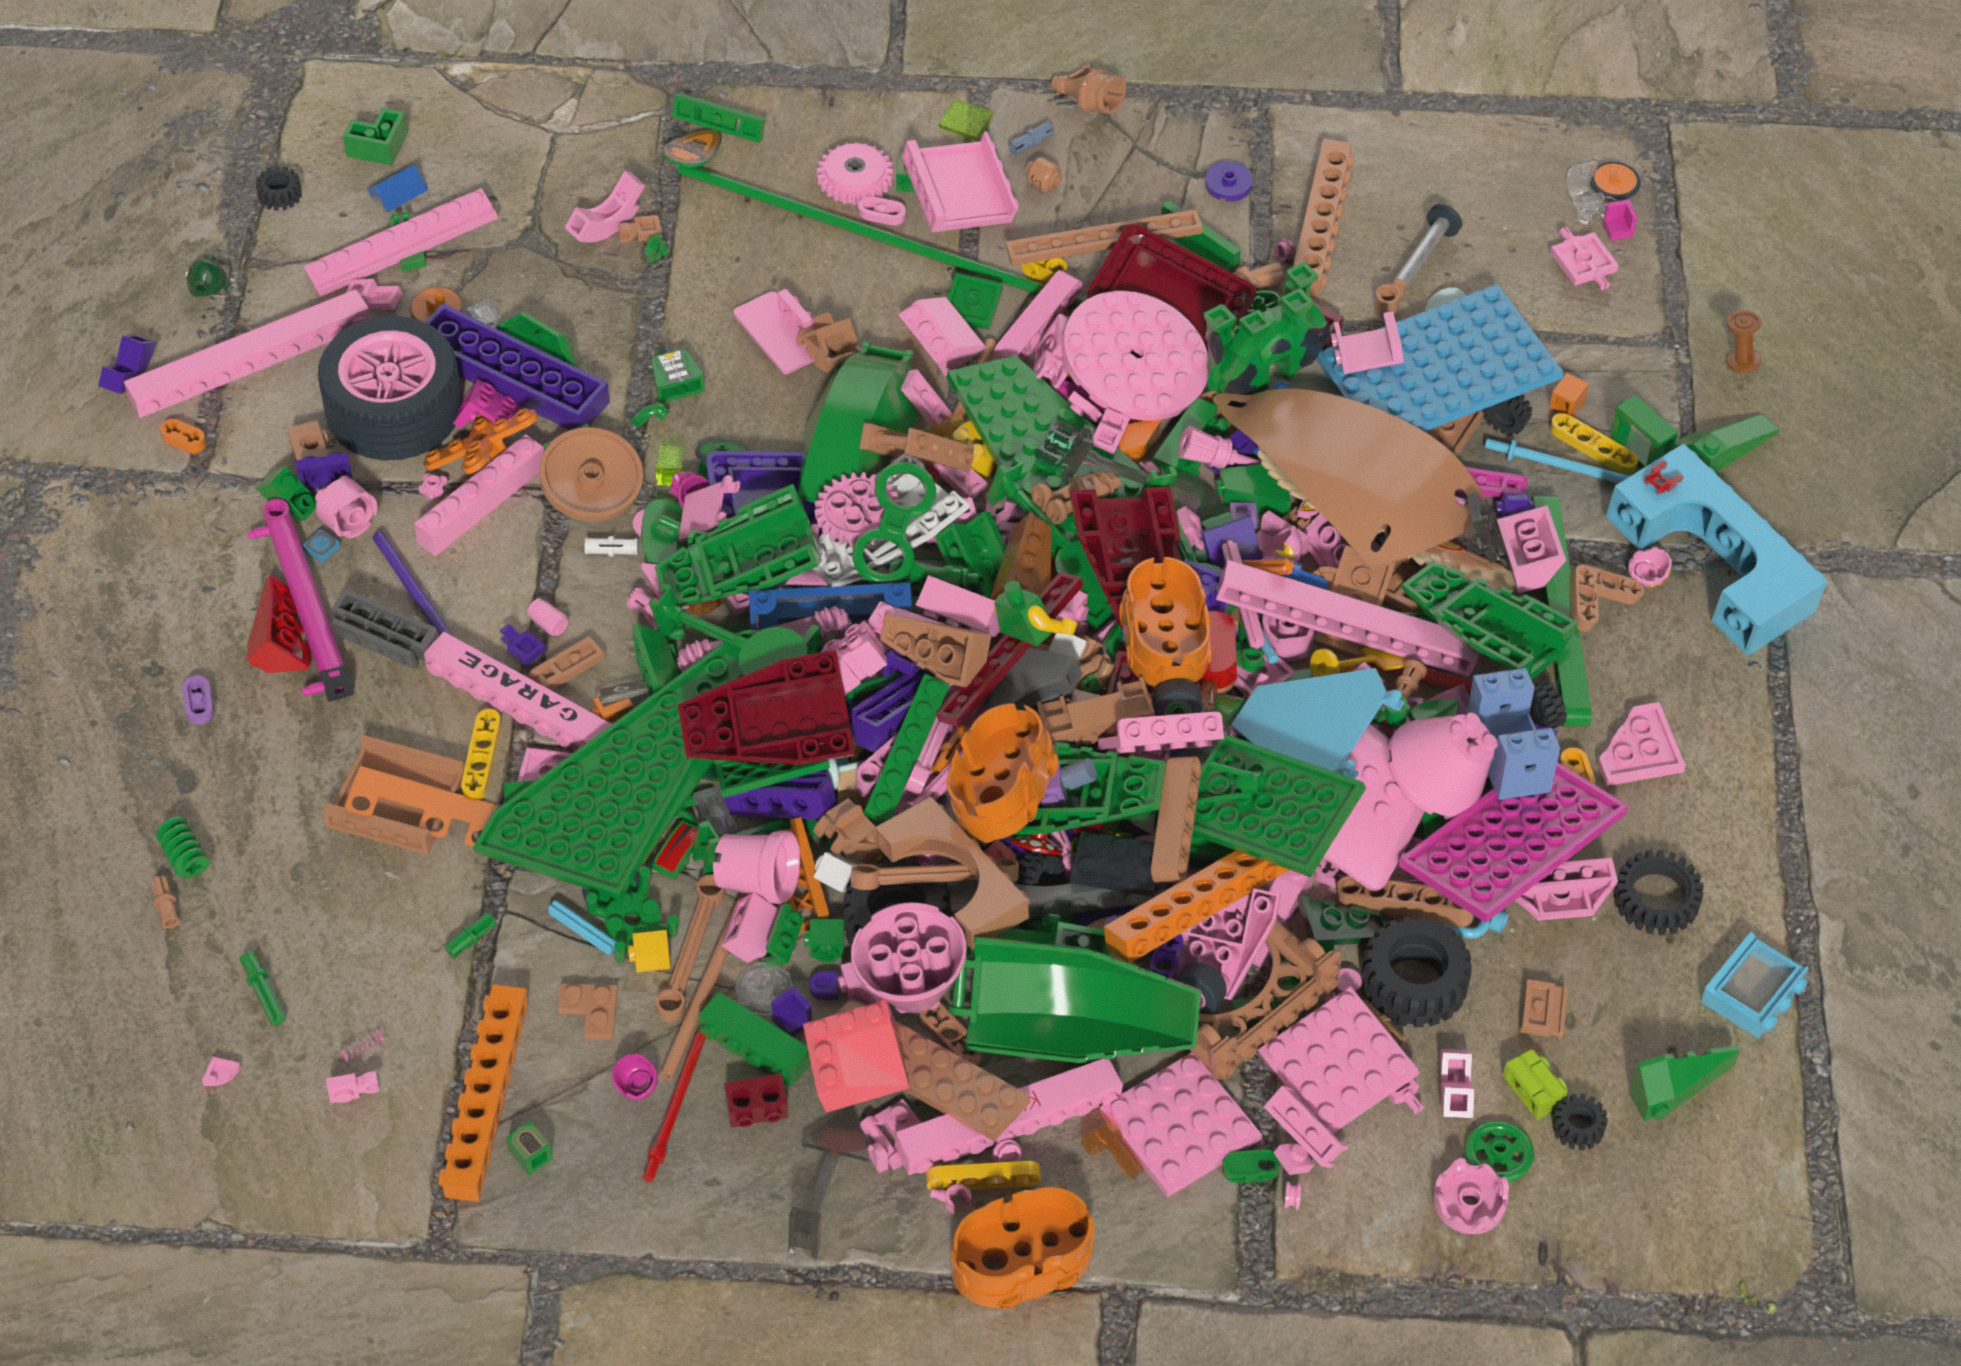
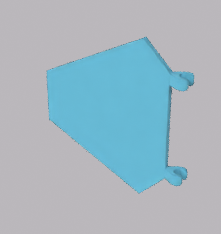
M1376 668L1257 686L1231 725L1249 743L1356 779L1359 774L1358 771L1354 770L1356 763L1352 760H1346L1382 704L1393 710H1400L1405 702L1399 700L1402 696L1400 691L1391 690L1386 692Z

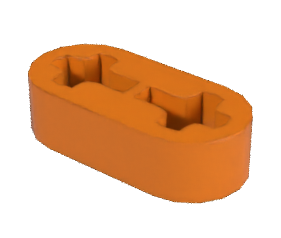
M177 419L166 420L160 426L163 441L171 446L192 454L199 453L206 447L205 435L199 428Z

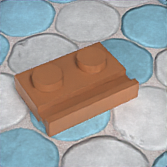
M1527 979L1521 1033L1544 1037L1552 1035L1562 1039L1567 1004V985L1559 987L1555 986V983Z

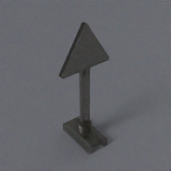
M853 1105L845 1107L802 1139V1146L825 1151L827 1156L807 1209L792 1207L789 1215V1253L794 1254L796 1247L811 1250V1258L817 1259L820 1251L821 1213L819 1211L839 1157L846 1156L869 1161V1152Z

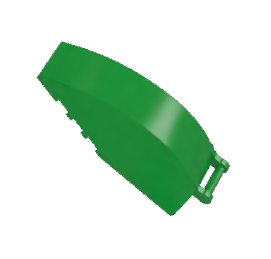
M864 341L858 353L851 355L844 364L835 368L805 427L798 491L800 500L815 503V501H819L818 494L825 493V485L833 487L832 479L841 482V475L851 479L853 472L857 478H860L862 473L865 472L866 478L869 479L873 474L877 475L883 468L891 464L892 458L859 449L864 423L874 424L907 435L909 428H915L921 414L901 390L908 372L914 370L911 367L914 357L913 350L907 349L904 352L874 346L871 342Z
M974 936L975 957L966 956L964 966L954 981L953 1004L949 1005V1014L970 1017L965 1050L1083 1063L1094 1059L1105 1058L1107 1060L1118 1056L1142 1055V1053L1157 1051L1162 1053L1197 1047L1202 990L1091 949ZM967 967L974 968L971 1006L964 1005Z

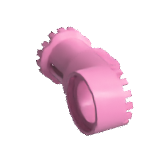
M635 588V591H632L633 594L630 593L631 597H628L627 607L631 610L636 609L644 614V618L653 627L657 626L658 628L648 603L653 598L646 595L642 588Z

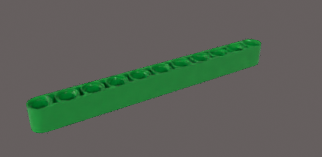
M1558 495L1532 496L1531 500L1534 501V509L1548 506L1566 558L1564 564L1548 583L1541 587L1543 602L1545 605L1571 618V571L1560 499ZM1576 628L1559 658L1553 662L1555 684L1559 691L1558 696H1562L1563 701L1561 702L1566 706L1564 711L1567 713V721L1562 727H1590L1592 721L1580 631Z

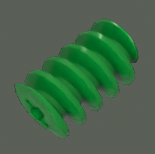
M172 817L160 825L156 832V838L167 859H169L171 866L174 868L176 875L181 878H192L200 875L209 867L210 861L205 856L204 850L201 849L200 843L197 841L195 834L192 833V829L184 817Z

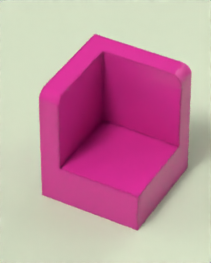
M1630 200L1607 203L1602 224L1610 241L1633 237L1637 214Z

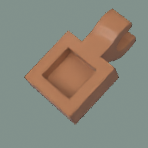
M658 215L635 217L634 223L618 224L620 232L618 237L621 243L629 242L634 237H637L638 242L647 241L651 235L654 236L656 233L662 234Z

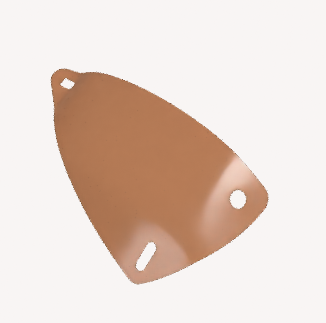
M1273 389L1253 395L1220 393L1213 397V402L1218 406V409L1226 419L1252 439L1279 466L1351 545L1362 560L1371 566L1401 560L1454 539L1472 527L1486 510V499L1481 489L1461 461L1448 448L1421 429L1387 412L1348 398L1305 389ZM1231 400L1247 403L1242 408L1232 407L1227 404ZM1457 489H1462L1468 497V503L1465 507L1460 506L1456 502L1455 491ZM1384 524H1388L1391 527L1390 535L1378 552H1373L1371 550L1372 541Z

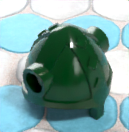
M205 254L203 258L189 266L186 272L188 290L195 297H204L222 289H229L226 272L216 263V258L213 255Z

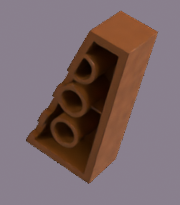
M1032 513L1025 516L1012 529L990 597L994 601L1000 594L1005 592L1004 586L1010 581H1018L1021 589L1038 596L1051 583V526Z

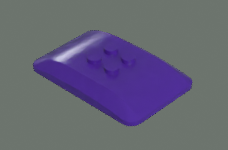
M715 451L710 453L706 460L709 486L722 482L723 478L728 475L732 477V482L740 481L738 492L723 494L721 512L726 513L727 519L733 518L738 514L737 510L742 506L792 484L798 493L802 452ZM801 500L810 523L817 524L815 503ZM819 528L820 537V535L822 534V528Z

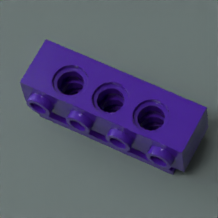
M927 670L918 675L917 679L916 673L912 676L904 674L852 709V736L856 738V744L874 753L900 731L924 674L934 678L935 675Z
M822 770L724 798L728 815H739L741 817L758 816L768 819L774 817L789 819L801 817L802 819L819 821L826 812L837 806L828 770ZM744 772L742 775L747 776L750 772Z

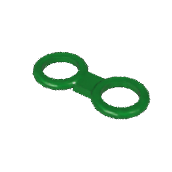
M903 461L888 465L881 470L876 478L874 492L878 503L885 510L879 528L868 530L859 536L853 546L852 560L855 569L865 580L873 584H894L908 577L914 567L915 558L910 542L904 537L909 520L920 517L929 511L936 500V486L932 476L919 465ZM897 474H911L923 484L925 498L916 506L911 507L900 506L894 503L888 497L885 489L888 479ZM880 539L896 544L904 558L901 568L888 574L877 573L870 569L863 557V550L866 545Z

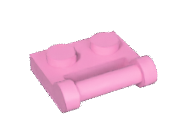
M902 1099L875 1116L866 1117L860 1123V1128L865 1134L869 1133L875 1142L881 1143L888 1154V1164L895 1170L903 1165L901 1157L879 1127L884 1124L895 1138V1132L920 1124L921 1121Z

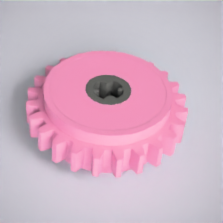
M858 142L854 144L845 143L842 146L837 145L836 149L828 150V155H822V161L818 162V185H821L822 192L826 191L827 197L833 196L834 201L839 200L843 204L850 203L856 205L861 199H865L866 196L882 198V192L887 193L888 186H892L893 164L889 162V156H884L883 150H876V146L871 147L867 143L858 144Z

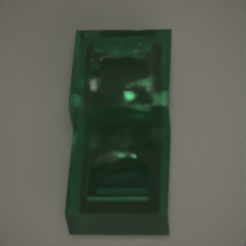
M1058 420L1050 429L1047 438L1037 448L1034 457L1058 468L1081 434V430Z

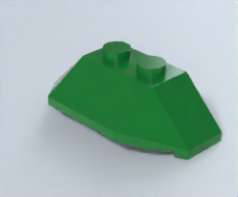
M522 311L496 325L497 330L576 367L574 346L570 338L563 336L529 314Z

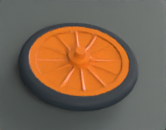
M1602 163L1595 167L1590 174L1591 187L1598 195L1606 199L1625 200L1634 196L1640 189L1641 180L1638 173L1624 163Z

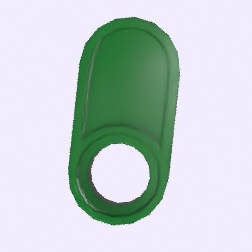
M1268 1149L1232 1152L1223 1161L1222 1173L1232 1183L1269 1181L1279 1174L1280 1161L1274 1154V1151ZM1261 1160H1270L1274 1164V1168L1263 1170L1259 1167L1258 1163Z

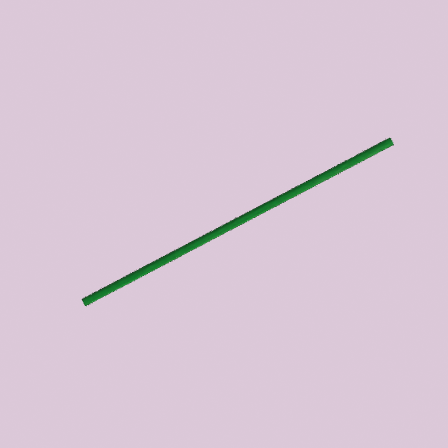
M678 167V174L1036 295L1045 287V284L698 167ZM1078 296L1070 306L1077 308L1087 298Z

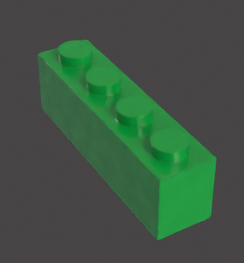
M720 992L715 995L698 1015L699 1031L708 1040L714 1039L722 1044L729 1053L733 1055L738 1054L746 1059L748 1064L755 1069L760 1068L769 1075L781 1074L783 1083L789 1087H792L811 1065L808 1046Z

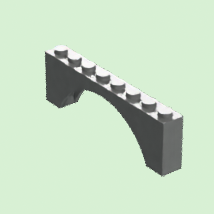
M1029 648L997 684L980 715L991 708L1003 704H1015L1017 710L1026 711L1024 705L1033 709L1039 701L1042 704L1060 696L1070 695L1083 672L1074 656ZM946 790L936 803L943 805L951 819L956 822L957 818L952 809L951 797L948 790ZM975 839L979 845L986 847L987 843H982Z
M1156 834L1137 836L1135 840L1155 843ZM956 861V862L943 863V865L962 864V863ZM977 880L945 882V887L950 897V914L954 919L955 913L963 909L974 897L979 885ZM1071 883L1057 886L1013 884L1018 890H1023L1029 898V918L1026 920L1042 918V916H1047L1048 914L1065 915L1144 904L1172 888L1173 883H1157L1154 897Z

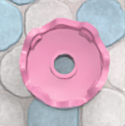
M1459 1158L1444 1173L1440 1174L1437 1179L1433 1200L1435 1210L1440 1219L1455 1231L1464 1234L1485 1233L1496 1227L1504 1218L1508 1205V1181L1505 1177H1499L1488 1164L1483 1163L1473 1166L1469 1165L1466 1159ZM1467 1195L1474 1196L1478 1203L1468 1205L1462 1198Z

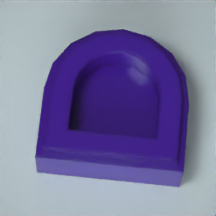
M837 971L817 972L810 978L809 990L814 998L818 1000H838Z

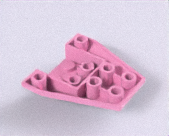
M1187 874L1186 879L1191 877L1192 875ZM1174 882V883L1172 884V887L1175 886V885H1177V884L1180 883V882ZM1253 888V892L1181 933L1184 939L1183 951L1176 970V976L1190 963L1201 962L1215 968L1224 978L1227 985V994L1224 999L1232 1000L1276 923L1282 894Z

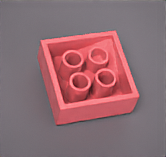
M886 1000L803 1024L817 1095L826 1113L910 1088L894 1017Z

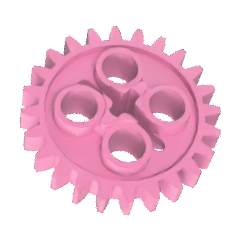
M854 472L851 474V479L841 475V482L832 479L833 487L825 485V493L818 494L819 501H815V517L818 528H822L823 535L829 534L830 541L838 538L839 545L849 541V546L853 547L859 536L868 530L879 528L885 510L878 503L874 492L875 474L869 479L866 478L865 472L862 473L860 478H857ZM892 484L886 485L885 489L888 497L894 503L900 505L898 494L893 492Z

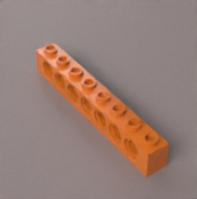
M1236 850L1105 925L1106 949L1130 964L1253 892V888H1260L1289 871V869Z
M492 984L490 995H485L483 1003L484 1019H479L477 1026L478 1043H473L471 1049V1060H473L471 1068L466 1069L464 1083L467 1085L465 1093H460L458 1100L459 1118L455 1117L453 1120V1141L448 1143L446 1147L445 1160H448L446 1169L441 1168L439 1174V1186L443 1187L445 1198L480 1202L528 1008L526 988ZM488 1065H494L491 1068H485ZM481 1090H488L484 1093H479ZM474 1115H482L478 1118H473ZM468 1140H476L472 1143H465ZM462 1165H470L464 1169L459 1168Z

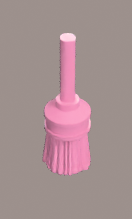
M1190 425L1184 430L1179 442L1178 458L1204 462L1207 466H1214L1219 470L1227 464L1233 465L1236 463L1242 466L1259 465L1262 462L1238 454L1237 450L1232 447L1231 439H1223L1218 435L1213 437Z

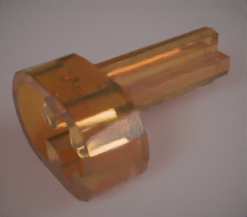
M1108 1121L1084 1136L1081 1140V1145L1090 1156L1107 1149L1129 1179H1135L1138 1177V1174L1144 1171L1143 1167L1122 1141V1132L1114 1121Z

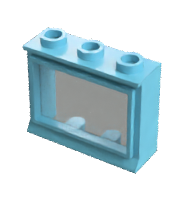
M1750 932L1705 987L1701 1003L1759 1039L1765 1031H1772L1779 1019L1777 1016L1780 1012L1784 1014L1787 1012L1793 1002L1792 997L1794 994L1800 995L1808 983L1805 977L1809 968L1807 966L1805 968L1757 939Z

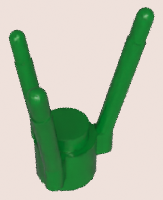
M1210 762L1209 766L1238 775L1236 785L1238 789L1242 790V793L1199 798L1197 803H1214L1237 799L1252 800L1253 794L1260 795L1262 793L1264 774L1262 772L1245 771L1228 765Z

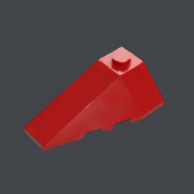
M271 575L266 578L247 643L246 661L267 673L307 670L310 667V648L308 643L303 642L301 634L304 630L302 624L297 623L295 616L297 610L290 590L286 584Z

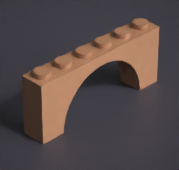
M932 797L875 827L877 846L892 863L913 855L935 854L949 857L962 863L974 874L979 883L977 891L971 901L963 909L955 913V920L963 930L966 943L972 950L974 949V936L995 938L1029 918L1028 905L1030 901L1026 893L1015 887L1010 876L999 870L994 859L990 855L986 856L980 849L978 842L974 838L970 839L964 832L962 825L958 821L954 822L948 815L946 808L941 804L938 805Z

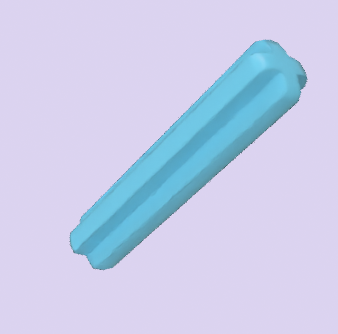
M555 900L549 905V915L607 955L613 954L614 944L617 940L560 901Z

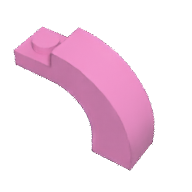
M624 171L611 195L602 204L591 209L576 207L564 228L580 242L591 243L608 238L619 231L618 224L628 223L640 208L636 201L645 184L631 172Z

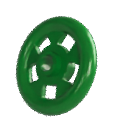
M1487 1121L1476 1126L1467 1136L1464 1145V1154L1469 1165L1478 1166L1485 1163L1490 1165L1493 1171L1494 1164L1506 1165V1171L1494 1172L1499 1177H1505L1508 1183L1523 1177L1531 1168L1534 1160V1148L1528 1135L1518 1126L1506 1121ZM1491 1133L1494 1138L1485 1143L1481 1137ZM1508 1134L1515 1138L1516 1141L1511 1144L1503 1136ZM1500 1147L1504 1152H1497L1495 1148ZM1483 1150L1487 1160L1479 1161L1476 1152ZM1514 1152L1522 1154L1520 1163L1512 1160Z

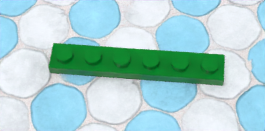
M924 674L863 814L880 823H884L893 817L936 718L935 713L940 709L950 686L949 684Z

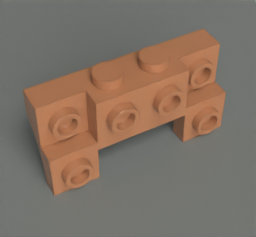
M1139 677L1137 682L1121 685L1120 682L1116 683L1117 693L1067 704V707L1063 696H1060V700L1045 704H1041V701L1037 702L1041 721L1049 733L1052 743H1066L1075 740L1076 746L1090 745L1098 741V739L1118 736L1117 722L1120 719L1155 716L1143 677Z

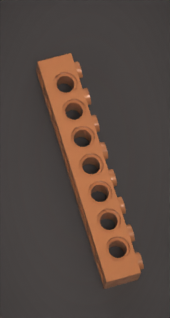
M1323 139L1294 262V266L1306 262L1319 275L1318 280L1311 284V297L1319 298L1320 289H1325L1328 274H1324V271L1330 270L1332 256H1328V253L1333 254L1336 239H1332V236H1337L1339 222L1336 221V218L1341 219L1343 204H1340V201L1345 202L1347 187H1344V184L1349 185L1351 170L1347 169L1348 167L1352 168L1355 154L1350 153L1352 143Z

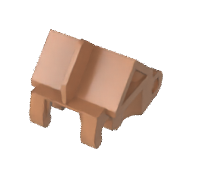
M829 312L816 316L813 326L801 329L796 341L798 346L807 343L806 352L809 354L808 356L815 361L816 367L826 373L833 371L834 367L844 364L851 355L861 350L857 346L858 340L850 318L834 323ZM828 348L836 352L838 356L830 358L828 356Z
M849 798L826 812L813 830L818 837L823 836L825 833L829 839H836L830 848L836 856L842 851L847 859H856L862 863H875L884 855L877 846L875 826L863 814L862 807L855 805Z

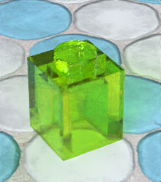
M658 446L656 462L657 485L671 486L673 475L685 471L684 446Z

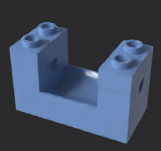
M1526 668L1474 675L1467 714H1476L1490 734L1497 739L1498 747L1495 749L1488 775L1498 800L1551 792L1560 746L1552 728L1536 730L1529 714L1534 686Z

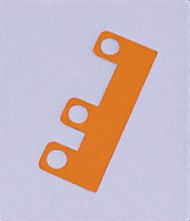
M360 766L345 804V809L348 812L365 817L373 814L379 797L422 809L424 813L419 828L427 829L426 821L429 818L435 817L442 820L444 824L442 830L438 832L430 831L431 836L438 838L446 836L452 818L468 822L470 825L464 842L469 847H473L475 844L471 838L472 834L475 831H482L492 813L500 807ZM358 796L366 797L370 801V806L364 811L357 810L352 805L353 799Z

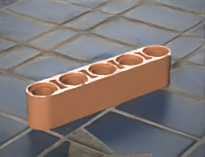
M1197 756L1168 758L1166 763L1151 864L1152 879L1155 883L1182 882L1186 879L1201 776V765Z
M1351 876L1342 877L1337 883L1338 902L1341 907L1350 908L1353 905L1384 912L1386 917L1396 919L1411 917V920H1414L1417 917H1426V921L1433 922V920L1441 922L1442 925L1456 927L1468 926L1474 919L1473 914L1428 885L1388 880L1383 888L1373 891L1360 884Z

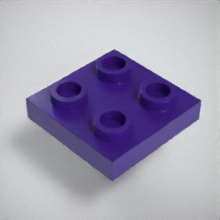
M333 452L323 457L306 456L301 460H295L299 480L308 490L319 489L320 491L325 489L342 476H348L350 479H353L348 453Z

